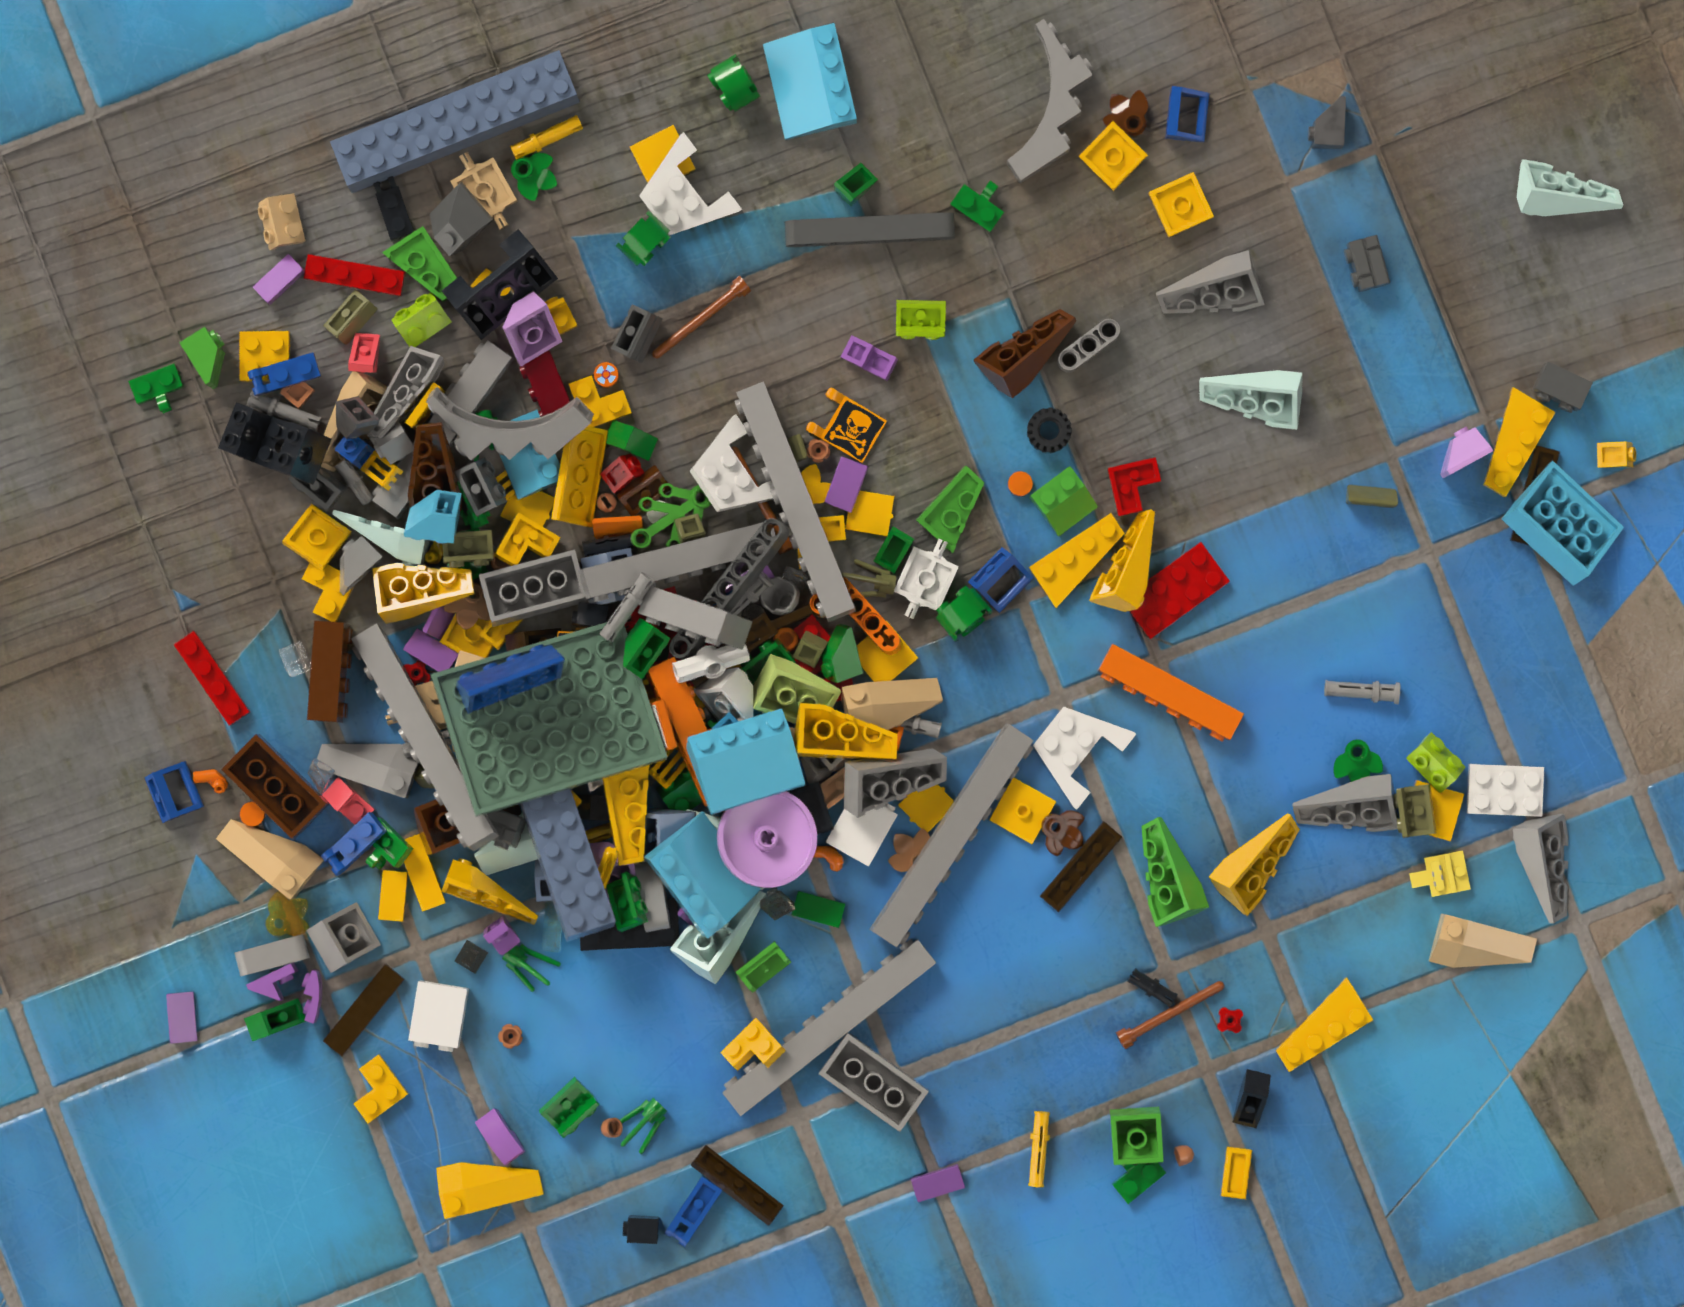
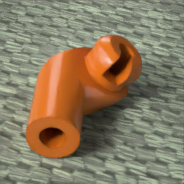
M217 770L193 772L194 784L208 782L216 793L221 794L226 791L228 782Z

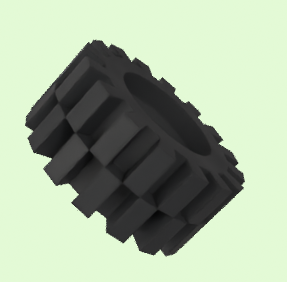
M1051 407L1040 409V411L1033 414L1028 423L1027 437L1029 442L1035 449L1043 453L1060 451L1071 438L1072 428L1071 422L1067 418L1068 416L1059 409L1056 410ZM1046 421L1056 423L1059 428L1058 436L1052 440L1044 439L1040 434L1042 423Z

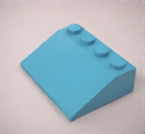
M835 23L810 28L763 44L785 140L857 124Z
M1551 461L1502 518L1510 528L1573 586L1591 574L1624 528L1554 461Z
M782 708L687 738L686 750L711 815L805 786L792 734Z
M703 811L644 856L645 860L700 934L706 938H709L725 926L761 890L759 887L742 882L727 869L718 850L717 830Z

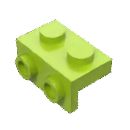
M433 293L421 295L415 300L413 305L399 310L394 318L391 319L409 347H417L452 323Z
M896 300V336H901L903 339H914L917 336L925 337L929 340L945 337L946 301Z
M1432 732L1406 757L1419 773L1440 793L1456 781L1466 768L1460 758L1454 755L1444 745L1443 741Z

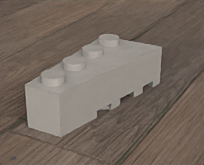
M653 586L646 592L643 597L644 601L638 611L639 614L647 616L646 622L660 626L661 622L667 623L665 628L679 633L680 629L686 630L685 635L699 640L701 635L706 637L705 642L719 647L721 642L743 650L752 625L750 620Z
M932 748L897 754V759L846 761L844 809L859 818L869 810H878L885 807V804L888 802L902 800L912 792H921L946 781L947 757Z

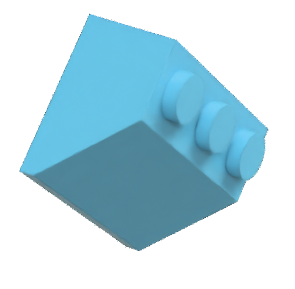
M535 410L511 421L539 418L540 415ZM530 442L510 460L505 455H500L518 500L557 485L560 463L556 454L547 459L544 455L538 454Z

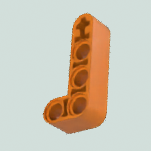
M843 577L852 602L861 601L863 603V608L859 612L851 613L849 616L882 652L887 655L898 653L902 646L898 634L850 581ZM814 594L810 599V607L814 614L821 618L819 611L816 609L819 598L817 594ZM871 619H878L880 622L875 630L867 628V623ZM883 632L890 640L894 639V646H886V642L881 636Z

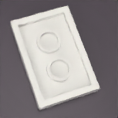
M1468 764L1467 814L1542 817L1544 767Z

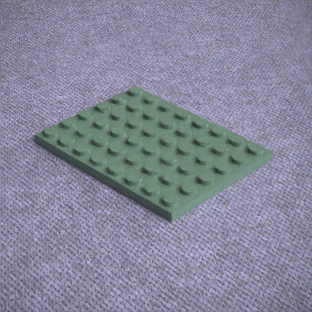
M606 622L431 674L475 817L667 759L643 681L623 667L625 639L627 637L625 626L619 631L613 642L606 640L600 635V632L608 623ZM541 644L544 647L548 645L553 646L563 656L564 663L561 678L467 713L456 687L457 680H460L461 675L471 671L474 674L481 672L484 666L497 662L498 665L507 662L506 659L509 656L520 653L521 656L530 653L529 650Z

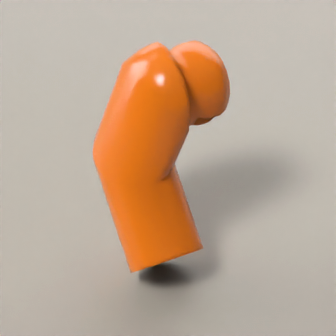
M816 846L813 858H825L830 864L832 871H840L843 868V856L833 846Z

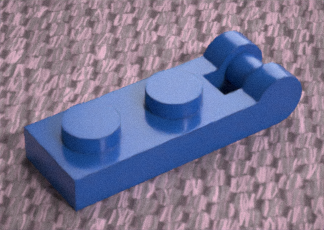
M314 352L247 372L249 380H252L254 388H252L254 396L321 377ZM268 375L271 383L264 385L262 377Z
M368 812L339 841L321 855V858L325 863L331 865V871L335 876H338L348 869L387 830L373 812ZM339 853L344 856L342 861H339L336 857Z
M702 1175L664 1234L668 1237L673 1236L679 1240L680 1245L685 1247L722 1192V1189ZM680 1222L689 1227L686 1232L677 1228Z

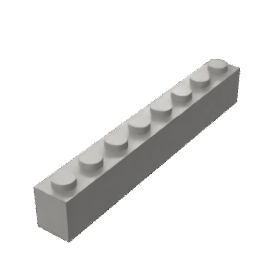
M488 340L485 344H479L473 353L476 356L471 364L466 363L459 372L461 378L456 384L452 383L445 392V395L455 405L473 414L477 412L513 362L511 356ZM431 411L430 415L433 417L427 424L442 422L451 448L457 433L450 431L445 421ZM413 451L406 455L399 464L394 463L403 473L401 475L397 473L395 475L397 481L395 483L391 481L388 484L391 486V489L388 491L379 484L372 493L375 496L372 501L397 519L402 516L410 505L407 495Z
M762 523L581 569L579 574L586 600L593 598L594 602L609 599L608 594L617 592L618 596L625 595L627 589L630 590L637 581L641 572L649 575L655 582L664 580L665 584L679 581V575L688 573L689 578L702 575V569L711 567L712 572L727 568L725 563L734 561ZM774 528L771 530L772 537L776 536ZM763 545L757 547L756 555L760 556L763 553Z

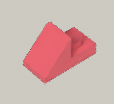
M355 333L348 362V371L360 373L377 372L380 335Z
M340 777L322 794L337 812L340 811L354 825L368 812L376 810Z

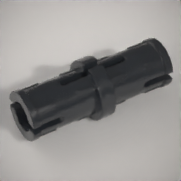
M631 533L613 537L606 535L602 539L582 541L584 556L587 557L628 548L633 549L630 540Z
M1135 968L1127 982L1145 991V995L1148 997L1153 996L1168 1007H1171L1173 1001L1166 996L1175 1001L1178 994L1159 984L1160 981L1155 978L1153 980Z

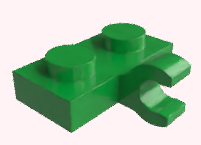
M989 181L981 195L964 184L950 203L952 207L989 233H991L1004 214V211L989 202L998 189V185L992 181Z
M175 363L128 381L138 405L156 399L159 410L163 414L172 411L166 394L184 388Z
M377 817L387 832L372 845L375 850L368 856L365 862L371 868L376 867L378 870L383 868L386 860L393 867L400 868L413 848L383 818Z
M1158 1162L1135 1165L1124 1164L1122 1166L1127 1172L1114 1181L1112 1185L1129 1204L1164 1176L1166 1172Z

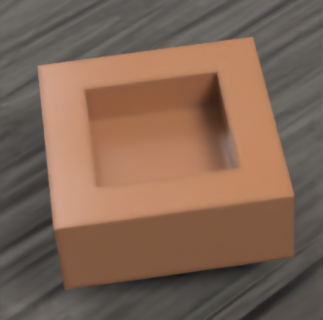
M306 382L283 388L280 394L300 409L315 390Z

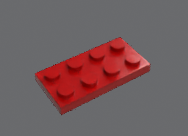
M1200 542L1151 577L1147 582L1144 602L1138 609L1129 612L1147 637L1151 639L1230 581L1203 543Z

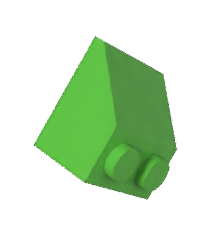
M203 327L179 343L204 383L210 388L215 389L218 386L225 352L222 349L225 343L214 330L210 331Z
M1071 466L1067 467L1029 497L1058 537L1098 508L1086 486Z
M1159 1107L1110 1109L1114 1165L1164 1162Z

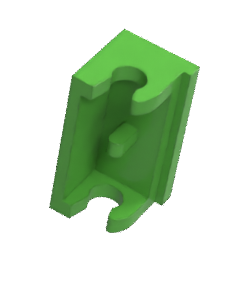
M774 941L739 968L736 974L753 993L789 965L791 961L776 941Z

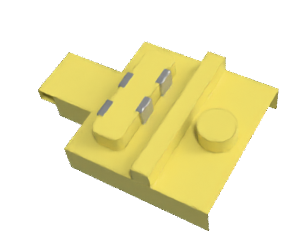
M1463 850L1425 857L1426 870L1409 873L1412 888L1430 885L1432 897L1471 889Z

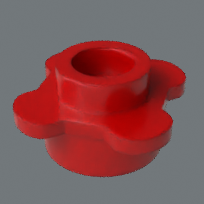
M420 660L411 665H404L415 686L421 682H429L431 678L425 668L426 664ZM415 671L419 672L418 676L414 675Z
M1226 1007L1219 1010L1220 1022L1217 1024V1028L1221 1032L1230 1030L1234 1033H1239L1242 1029L1240 1020L1243 1017V1012L1240 1009L1228 1010ZM1229 1018L1233 1020L1231 1023L1228 1022Z

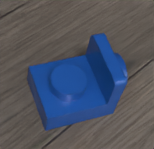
M343 437L335 447V451L359 469L375 451L374 448L359 437L347 439Z

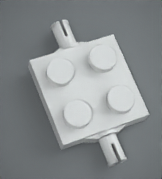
M938 538L933 552L924 551L914 546L901 573L894 592L905 596L910 601L904 614L907 617L913 608L910 618L914 619L919 606H926L937 610L942 605L959 566L947 561L942 556L948 542L944 541L941 549H939L943 541L942 539Z

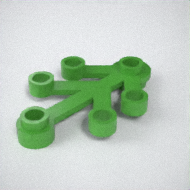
M664 483L659 487V494L663 498L675 496L687 499L680 506L654 501L650 497L641 498L639 508L642 511L648 512L653 510L668 514L646 529L634 530L630 537L632 545L636 548H646L651 543V537L671 523H673L671 538L666 542V547H669L673 540L680 544L674 519L685 517V514L693 509V514L698 513L702 521L704 509L711 505V502L700 486L697 485L691 490L674 487L670 483ZM665 486H668L671 489L669 495H665L663 493V488ZM698 493L704 495L702 502H699L696 498ZM644 500L650 501L651 506L649 509L643 507ZM638 534H642L644 536V541L642 543H638L636 541V536Z

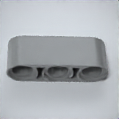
M1105 319L1060 353L1057 360L1059 369L1066 373L1077 370L1117 339L1120 333L1119 324L1113 319ZM1105 325L1112 326L1115 330V335L1112 337L1104 336L1102 327ZM1085 340L1093 341L1095 350L1086 352L1082 348V342ZM1067 354L1072 355L1076 360L1075 365L1072 367L1065 366L1062 362L1063 356Z
M648 862L635 863L636 877L639 879L642 887L640 890L641 898L646 903L648 909L646 913L648 922L644 923L645 931L651 932L671 928L665 885Z
M304 934L234 953L240 977L310 958Z

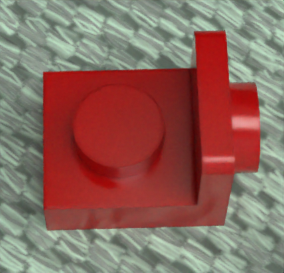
M632 454L619 456L600 475L612 492L617 493L634 478L642 476L644 471L636 457Z

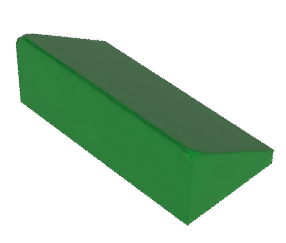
M798 891L791 915L839 928L845 904Z

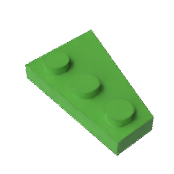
M424 226L382 252V254L441 301L447 300L442 290L457 279Z
M965 465L916 519L937 540L938 538L942 539V545L944 541L948 542L946 549L951 553L956 548L957 541L964 530L965 523L976 503L984 481Z

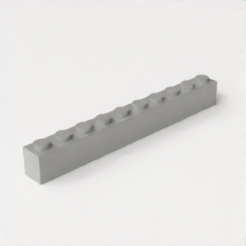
M764 381L736 392L738 400L734 401L739 415L744 413L748 422L743 423L748 437L754 436L756 445L752 447L757 459L762 458L766 467L761 468L766 482L772 481L774 490L770 492L775 504L780 503L784 512L779 513L782 522L791 528L793 534L789 536L794 550L799 548L802 557L798 558L802 571H808L811 580L807 581L811 594H817L820 603L816 604L821 618L826 616L829 623L856 612Z
M376 623L351 638L355 645L352 647L354 654L359 660L363 659L366 667L363 668L370 681L374 679L378 686L375 689L377 695L382 702L386 700L390 707L387 709L393 722L398 721L401 727L398 730L400 736L405 743L409 741L413 748L410 751L413 759L417 764L421 762L425 769L422 771L423 777L429 785L432 783L435 787L436 792L433 794L438 803L445 805L448 811L445 814L447 820L452 827L456 825L460 833L457 837L464 848L468 846L472 851H475L499 837L487 814L475 817L459 764L384 630Z
M1005 723L869 930L895 947L906 942L910 935V932H908L909 928L913 923L917 924L924 914L922 909L925 904H930L938 893L935 890L940 881L944 883L951 873V870H949L950 866L954 861L958 862L965 852L963 849L967 841L971 842L979 831L976 828L981 819L985 821L992 811V808H990L991 804L995 799L999 800L1006 790L1003 786L1008 779L1012 780L1019 771L1018 763L1022 758L1026 759L1033 749L1031 744L1034 740L1012 725Z
M910 938L899 947L902 950L895 957L890 954L880 962L882 965L880 969L876 972L871 969L861 977L863 982L857 987H854L853 984L841 992L843 997L835 1003L832 999L821 1008L823 1010L821 1015L817 1018L812 1015L802 1023L804 1026L802 1030L798 1033L793 1030L782 1039L785 1042L782 1046L786 1051L769 1068L762 1061L758 1064L756 1061H753L743 1069L745 1074L737 1079L734 1076L724 1084L726 1089L722 1093L737 1113L742 1116L935 965V960L918 939L913 942Z

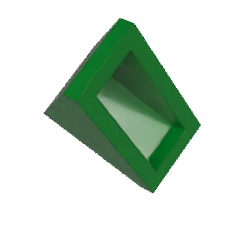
M859 163L835 182L834 190L852 207L878 179L862 163Z
M612 420L606 444L649 461L658 438L636 427Z
M893 526L873 561L895 573L912 545L914 538Z

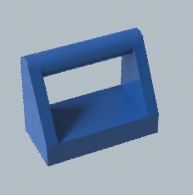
M1171 87L1165 139L1205 142L1210 93L1184 87ZM1181 96L1199 98L1196 135L1177 131Z
M1002 547L968 583L1000 613L1034 578L1011 553ZM1014 565L1023 576L995 602L987 591Z
M186 761L144 777L162 823L204 807ZM178 769L193 804L179 811L176 809L164 779V775Z

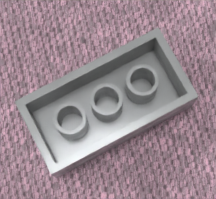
M575 550L480 574L479 578L492 626L495 627L578 605L579 602H588L579 574L580 567Z
M849 1032L846 1033L819 1071V1075L899 1132L929 1092L926 1087Z

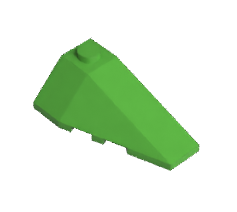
M1157 817L1142 825L1144 856L1148 859L1149 870L1145 874L1146 881L1150 882L1151 895H1147L1148 905L1155 926L1160 927L1182 920L1209 908L1202 884L1162 817Z

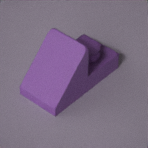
M504 915L484 929V938L489 944L492 943L500 955H504L520 943L519 937Z
M293 962L246 986L248 990L283 1001L284 998L276 982L279 981L282 985L294 979L293 973L298 972V969Z

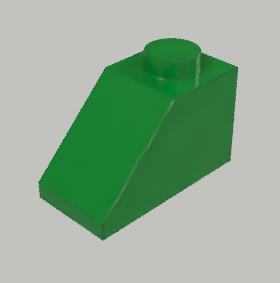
M639 618L625 639L623 667L643 679L671 638Z
M844 624L836 625L821 655L823 663L821 670L826 679L839 683L863 674L852 627Z
M299 998L244 1018L252 1042L306 1022Z

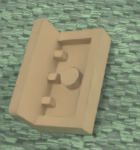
M294 194L267 197L259 202L258 215L263 221L264 240L268 244L269 250H275L280 246L305 242Z

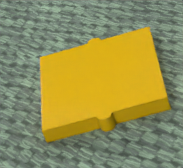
M542 491L520 500L517 499L515 494L508 499L500 516L512 522L515 515L519 512L543 527L546 520L550 519L549 514L553 508L555 498Z
M859 491L852 513L848 512L845 530L888 536L890 519L893 518L891 513L894 496Z
M937 784L921 792L915 791L908 794L898 806L910 817V822H915L928 833L944 817L954 800L945 792L944 787H940Z

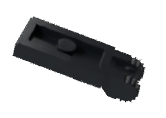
M391 176L387 178L391 189L382 191L380 182L373 184L390 240L393 241L410 235L414 230L399 186H396L394 177Z

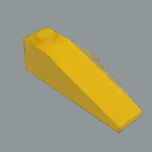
M1288 813L1227 856L1209 876L1217 891L1246 916L1251 913L1264 897L1267 890L1263 888L1269 877H1274L1278 870L1275 869L1280 857L1286 856L1300 830L1293 817Z
M465 1162L436 1168L444 1219L544 1195L539 1170Z

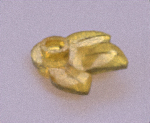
M277 891L268 902L270 915L265 922L267 931L274 936H282L284 934L298 936L305 933L309 929V925L302 918L308 909L307 899L296 898L288 901L285 895ZM276 919L282 921L283 925L281 928L274 926Z

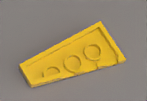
M1512 387L1509 395L1510 398L1504 412L1500 432L1497 436L1495 449L1483 484L1503 497H1506L1556 413Z
M1110 513L1029 567L1055 608L1060 605L1125 533L1112 513Z
M649 765L602 779L614 846L618 849V866L644 861Z
M1347 977L1275 1050L1288 1072L1373 1020Z

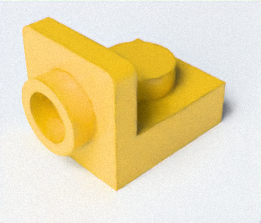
M556 296L545 301L560 335L578 327L564 297L559 299Z
M1632 442L1597 443L1598 468L1633 467L1637 453Z

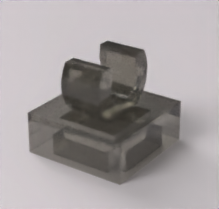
M777 887L769 889L767 897L760 900V908L774 920L795 910L794 902L781 890H778Z
M466 940L454 961L476 974L489 952Z

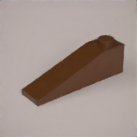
M1059 309L1034 322L1033 328L1023 333H1020V331L1013 333L1012 339L1002 344L999 341L992 344L973 361L997 390L1013 399L1031 384L1077 320L1074 316Z
M442 422L417 425L407 495L410 508L436 490L461 493L457 485L459 480L455 474L457 467ZM461 495L460 511H461V509H462V504H463V500H464L463 497H462V495Z
M436 799L414 808L418 832L427 855L437 853L460 843L457 837L460 833L456 825L451 826L445 816L448 812L445 805H440ZM519 805L501 809L517 816L522 813Z

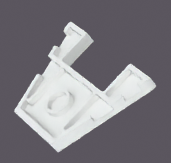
M684 132L680 134L639 195L649 210L670 229L668 235L742 210L729 191L710 206H707L679 170L677 165L697 151Z
M736 414L729 419L690 470V473L717 512L744 507L748 504L767 502L773 499L770 492L774 490L772 481L765 482L757 487L729 446L747 434L744 425Z
M1063 707L1033 744V747L1073 808L1077 810L1090 794V791L1071 777L1075 769L1101 736L1123 752L1136 733Z

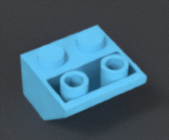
M436 490L412 506L405 526L404 537H410L414 540H432L441 544L454 543L462 493Z

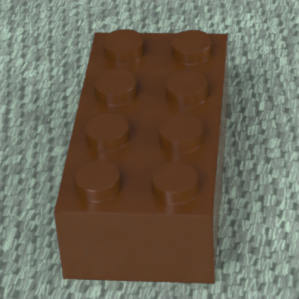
M314 621L307 720L343 723V718L348 716V703L344 702L345 693H349L350 679L346 678L347 669H351L352 654L348 653L349 644H353L351 638L354 637V630L350 629V624Z
M255 734L221 769L291 839H296L330 804L260 734Z

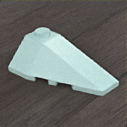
M1524 159L1521 161L1517 189V201L1521 213L1554 216L1622 209L1623 207L1618 189L1593 180L1581 181L1574 177V173L1568 171L1564 175L1553 171V166L1546 163Z
M1275 370L1205 377L1199 380L1200 401L1225 410H1237L1244 413V417L1249 419L1252 416L1266 421L1265 424L1271 427L1296 430L1298 428L1302 399V373Z
M333 510L332 514L395 558L402 560V564L405 566L424 565L425 554L428 551L430 540H414L410 537H404L405 529L391 527L381 522L370 521L359 516Z
M527 824L521 834L517 848L509 846L508 850H504L494 846L495 841H490L474 854L485 875L538 859Z
M759 891L725 926L709 938L702 936L695 926L692 927L690 925L670 948L671 952L695 973L716 984L736 955L767 897L766 893Z

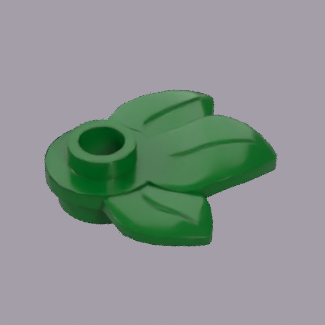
M539 152L529 158L522 157L514 160L512 163L511 173L518 180V191L526 199L536 201L539 190H549L557 186L554 174L548 169L553 161V157ZM523 165L528 167V172L525 174L519 172V168Z
M1359 739L1352 740L1346 745L1345 753L1336 758L1333 767L1335 778H1342L1348 775L1351 782L1370 776V772L1381 773L1383 771L1380 756L1371 752L1367 743ZM1355 747L1361 749V755L1358 757L1353 755Z

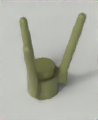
M858 559L854 560L855 564L880 575L872 578L845 572L841 574L845 578L874 583V589L878 591L860 592L863 597L878 596L886 598V594L893 595L896 575H890V571L882 570Z

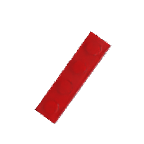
M308 254L303 278L310 281L401 297L406 272Z
M192 631L173 644L229 726L251 712L196 631Z

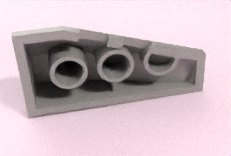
M1249 250L1226 256L1156 292L1163 314L1193 313L1196 309H1209V312H1218V309L1231 308L1233 312L1265 305L1256 268Z
M410 346L374 411V414L379 419V424L368 433L369 435L382 439L422 398L432 383H435L445 365L442 356Z
M322 744L314 768L402 798H408L419 763L417 764L412 756L408 758L404 756L402 744Z
M1391 774L1364 777L1293 803V810L1298 824L1328 826L1331 823L1343 825L1344 829H1351L1352 826L1366 827V831L1371 832L1397 829L1398 813L1394 805L1393 796L1395 790Z
M1565 814L1527 820L1513 828V840L1517 854L1549 923H1555L1567 916L1568 886L1563 882L1564 870L1568 869V861H1564V846H1568Z

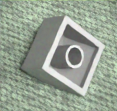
M357 902L306 930L330 973L381 945Z

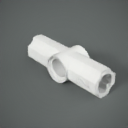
M744 644L743 650L730 645L720 648L708 645L702 647L696 656L672 663V668L678 683L704 675L712 679L721 676L725 668L750 661L746 644Z

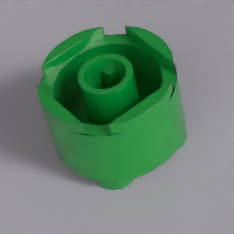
M736 54L711 68V73L707 75L713 86L717 90L721 89L723 92L720 98L729 111L734 109L735 112L761 97L760 93L756 91L758 89L744 66H741L740 59Z
M650 210L646 212L649 218L646 221L641 218L623 237L626 242L623 245L618 242L616 245L636 266L640 263L645 266L654 256L651 251L657 245L661 248L671 238L668 235L670 229Z
M964 586L955 594L957 598L950 604L946 601L936 610L938 612L936 620L954 642L959 641L958 635L961 634L965 637L985 621L983 615L986 612L989 615L993 612L976 589H969L968 586Z

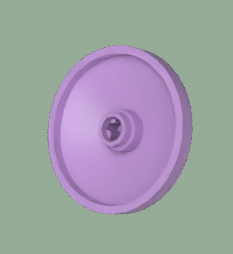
M782 792L725 810L718 825L717 845L722 861L736 878L751 886L774 888L792 882L808 868L816 851L817 830L814 819L804 803L791 793Z

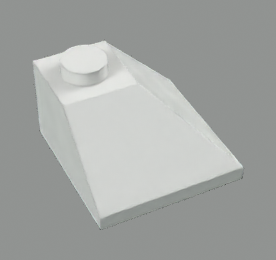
M739 667L725 669L721 676L710 678L694 689L696 695L718 722L729 712L738 721L753 717V685L748 680L747 674Z

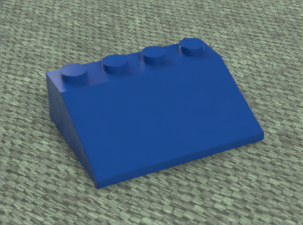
M541 644L529 650L530 653L521 656L520 653L509 656L506 659L507 662L499 665L497 662L484 666L481 672L474 674L471 671L461 675L460 680H457L456 687L467 713L561 678L564 663L563 656L553 646L548 645L544 647Z

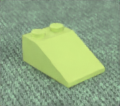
M770 654L753 686V708L764 713L782 708L786 720L796 724L800 703L823 704L833 708L841 690L794 662Z

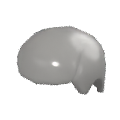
M780 576L772 578L774 586L772 588L768 587L759 596L762 605L772 614L779 616L793 612L798 605L800 597L797 586L792 581L785 580Z

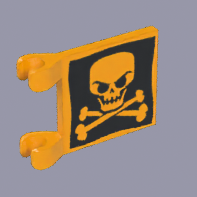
M829 388L825 396L839 404L837 410L825 429L814 422H809L806 426V431L863 463L887 420L846 397L834 388Z

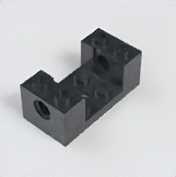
M519 229L499 244L510 259L471 289L460 275L442 290V293L480 340L484 339L506 321L509 311L515 302L532 292H535L537 295L558 279ZM510 287L507 295L500 296L503 289Z
M236 402L218 449L314 485L331 438L292 422H285Z

